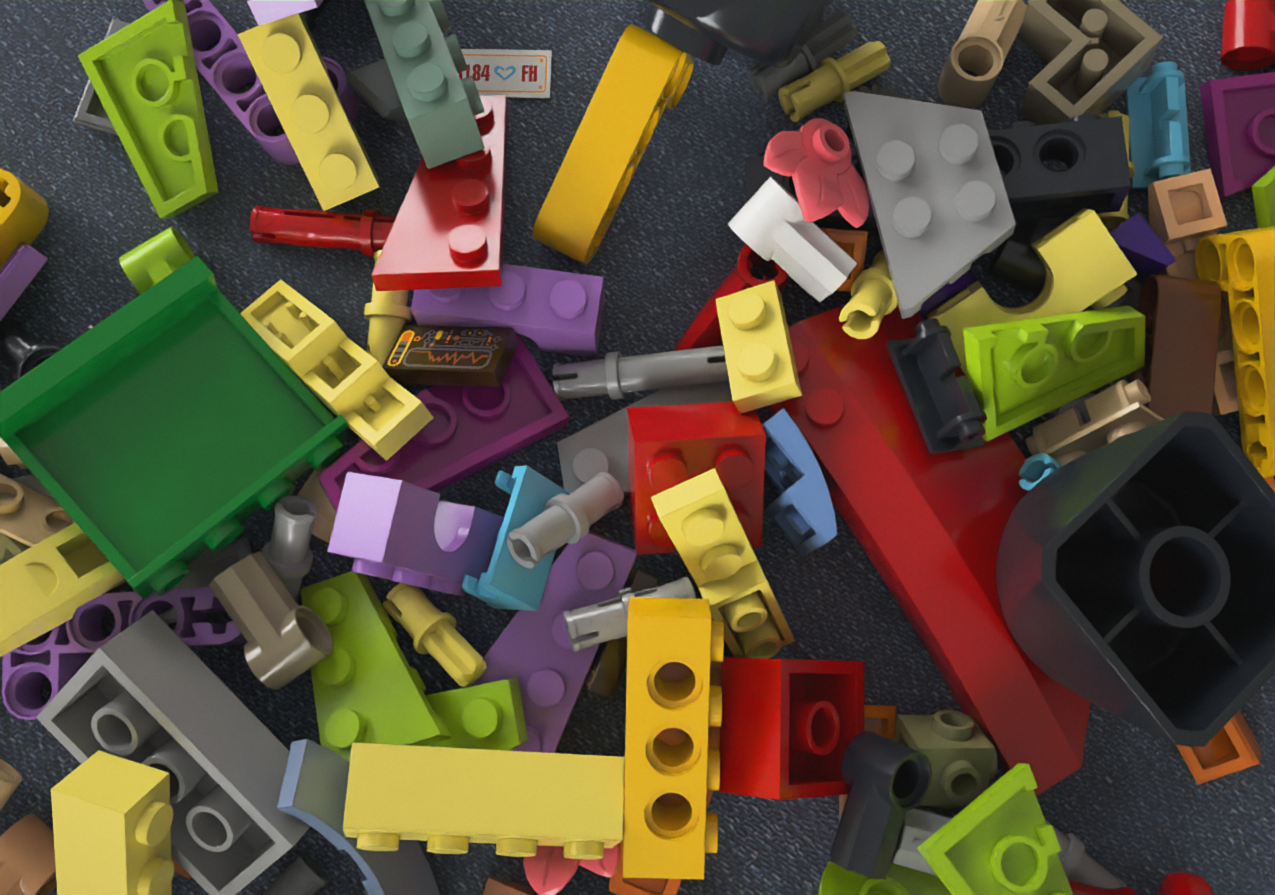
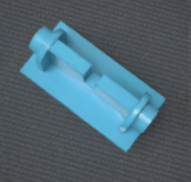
M1161 62L1152 67V75L1149 77H1139L1125 91L1126 115L1130 118L1129 161L1135 165V175L1130 178L1131 190H1148V185L1152 182L1191 173L1184 73L1177 70V63Z

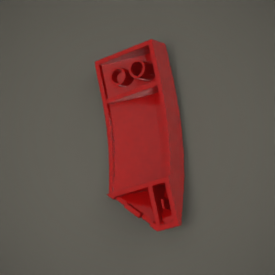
M845 305L795 323L788 330L802 396L766 407L773 416L784 408L797 425L821 468L831 501L850 527L951 689V695L964 714H970L986 737L992 741L996 749L997 761L1005 773L1018 763L1030 765L1038 787L1034 789L1037 797L1081 768L1091 702L1050 678L1033 663L1015 641L1001 611L996 585L997 552L1009 516L1019 501L1028 493L1019 485V480L1024 479L1019 476V471L1026 458L1008 432L987 442L983 439L985 445L981 448L937 454L929 453L885 345L888 340L915 338L917 336L914 330L915 326L924 321L918 312L912 317L902 319L899 306L897 305L891 313L884 315L878 331L867 339L851 337L842 329V326L847 321L840 322L839 316ZM960 367L954 371L956 377L966 376Z

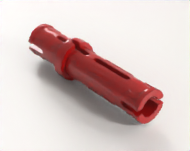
M257 205L251 213L250 233L254 234L252 240L257 244H289L305 247L350 249L361 251L363 256L374 257V252L383 249L396 217L383 216L379 210L365 209L363 214H346L330 211L280 209Z

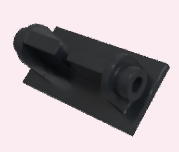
M931 318L915 326L914 330L917 335L915 338L888 340L885 345L929 453L937 454L983 447L985 444L982 436L986 433L983 423L987 420L985 411L980 409L967 376L956 377L954 373L962 364L950 339L951 332L949 327L941 326L937 318Z

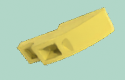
M715 468L652 496L651 499L658 517L698 586L702 598L709 599L712 619L723 621L724 640L735 658L768 659L778 653L781 647L794 642V636Z
M76 523L40 541L0 565V657L69 621L78 607L127 582Z

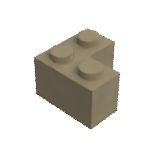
M1030 0L1026 8L1019 38L1049 64L1029 82L1020 114L1028 121L1034 122L1037 125L1064 123L1070 118L1083 114L1100 115L1147 71L1163 36L1119 0Z

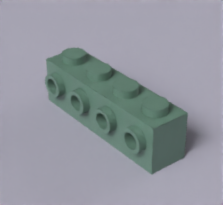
M364 0L405 115L427 168L430 169L485 149L474 118L475 115L481 114L485 110L472 76L460 80L458 73L466 71L468 68L456 35L453 34L447 37L442 35L443 32L451 30L442 1Z

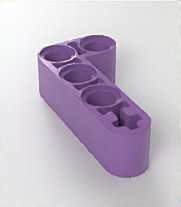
M143 0L150 12L169 1ZM179 0L185 2L186 9L190 11L187 13L198 72L272 160L283 165L300 163L286 133L271 137L273 131L281 123L235 30L209 0ZM219 42L215 48L205 51L210 44ZM322 57L327 66L332 84L337 89L336 93L352 123L360 109L359 99L354 89L348 85L347 76L341 65L331 58ZM255 82L249 91L238 94L243 85Z
M210 587L173 589L162 596H158L154 591L145 599L137 592L103 593L101 596L78 607L72 619L52 629V633L47 640L41 635L3 655V703L9 713L18 719L37 720V715L88 661L89 654L95 653L99 647L153 610L159 616L171 604L175 608L178 617L173 631L189 648L246 644L247 640L234 621H230L227 624L208 623V614L204 613V611L227 612ZM111 609L115 617V626L110 636L106 638L102 632L101 623L105 613ZM46 676L50 680L52 687L51 697L47 703L41 698L40 692L41 684Z

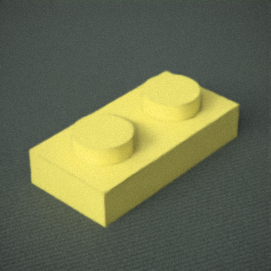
M773 280L715 299L732 400L740 414L802 396L782 296L775 281Z

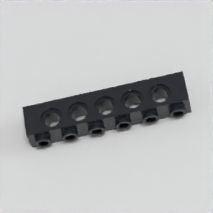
M1083 114L1070 118L1064 123L1037 125L1031 121H1021L1009 124L1001 130L988 131L998 167L1006 173L1002 180L1015 222L1069 217L1083 208L1093 210L1096 214L1120 211L1131 187L1122 116L1101 118L1096 114ZM850 144L852 153L851 163L864 180L856 147ZM765 152L760 154L759 157L745 158L747 202L770 176L797 199V196L794 195L796 191L792 176H783L765 167ZM1050 159L1059 160L1065 163L1069 170L1053 172L1045 168L1041 162ZM870 199L868 216L863 225L858 228L846 221L838 209L830 215L814 221L818 227L868 231L867 237L879 236Z

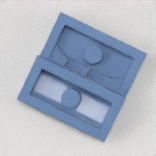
M783 408L762 425L766 434L765 474L781 493L764 510L803 557L838 535L830 493L821 468L799 428Z

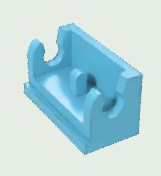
M527 465L515 466L512 476L499 470L495 479L496 486L510 494L511 498L496 538L497 542L487 573H481L479 580L465 575L461 588L465 592L486 602V605L494 609L538 611L556 550L542 559L534 568H525L512 557L507 546V538L510 537L508 534L542 513L548 500L561 493L569 495L570 492Z

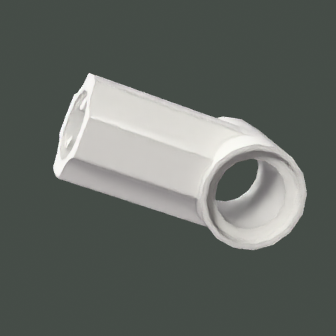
M771 176L728 223L729 227L752 250L766 261L773 259L796 283L819 302L833 294L848 278L850 272L857 264L849 254L814 222H806L803 219L798 200Z

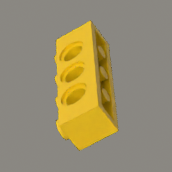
M629 597L623 878L704 880L705 853H717L718 814L717 812H706L707 790L719 791L720 752L719 749H708V726L721 727L722 688L719 685H710V662H723L724 623L723 621L712 620L709 599ZM670 662L683 663L692 670L687 679L678 683L666 682L657 675L660 667ZM668 728H678L689 734V738L685 742L675 746L661 743L656 736ZM666 793H677L687 799L682 805L671 808L662 806L656 801L658 797Z

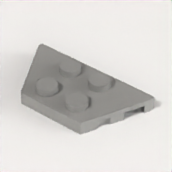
M857 91L844 93V107L902 319L912 317L921 309V304L948 282L950 284L955 282L971 268L973 261L982 254L990 253L1013 234L1016 225L981 110Z

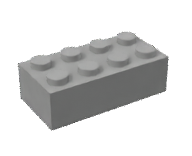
M153 610L99 647L36 717L81 764L100 750L170 773V805L173 808L171 856L209 895H236L290 850L311 827L300 819L277 809L290 751Z

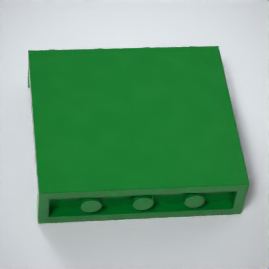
M195 256L0 392V437L143 599L147 598L154 591L158 596H162L173 590L191 573L188 564L207 549L216 553L227 547L244 531L245 527L241 523L261 507L265 511L274 509L275 504L279 503L281 498L290 496L294 492L296 486L293 481L311 467L316 471L323 470L333 463L346 448L343 444L347 440L346 419L341 414L334 418L218 290L214 273L198 256Z

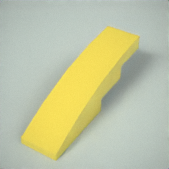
M281 279L240 313L309 391L337 417L341 414L346 419L347 426L386 461L434 418L425 405L393 380L374 357L350 340L332 318Z

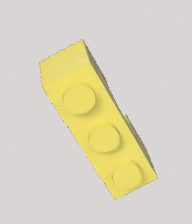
M302 13L265 23L237 34L323 211L379 188V178L355 126L350 122L329 77L327 66Z
M1083 208L1030 244L1041 259L1046 274L1043 289L1032 302L1020 307L999 305L989 297L977 280L927 314L928 319L937 318L941 326L949 327L951 332L950 339L962 364L960 368L966 376L967 367L963 328L1081 312L1088 306H1091L1093 310L1102 309L1126 293L1128 289L1124 283L1136 276L1137 273L1095 211Z

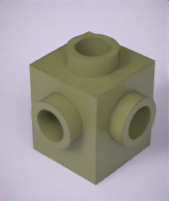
M940 710L933 715H897L893 741L925 754L931 762V785L925 798L918 806L953 809L957 806L969 805L988 789L989 779H992L997 771V753L992 741L986 737L970 714L954 710Z

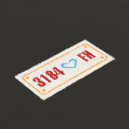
M461 49L468 70L460 72L458 75L460 80L472 76L479 95H506V98H550L552 50Z

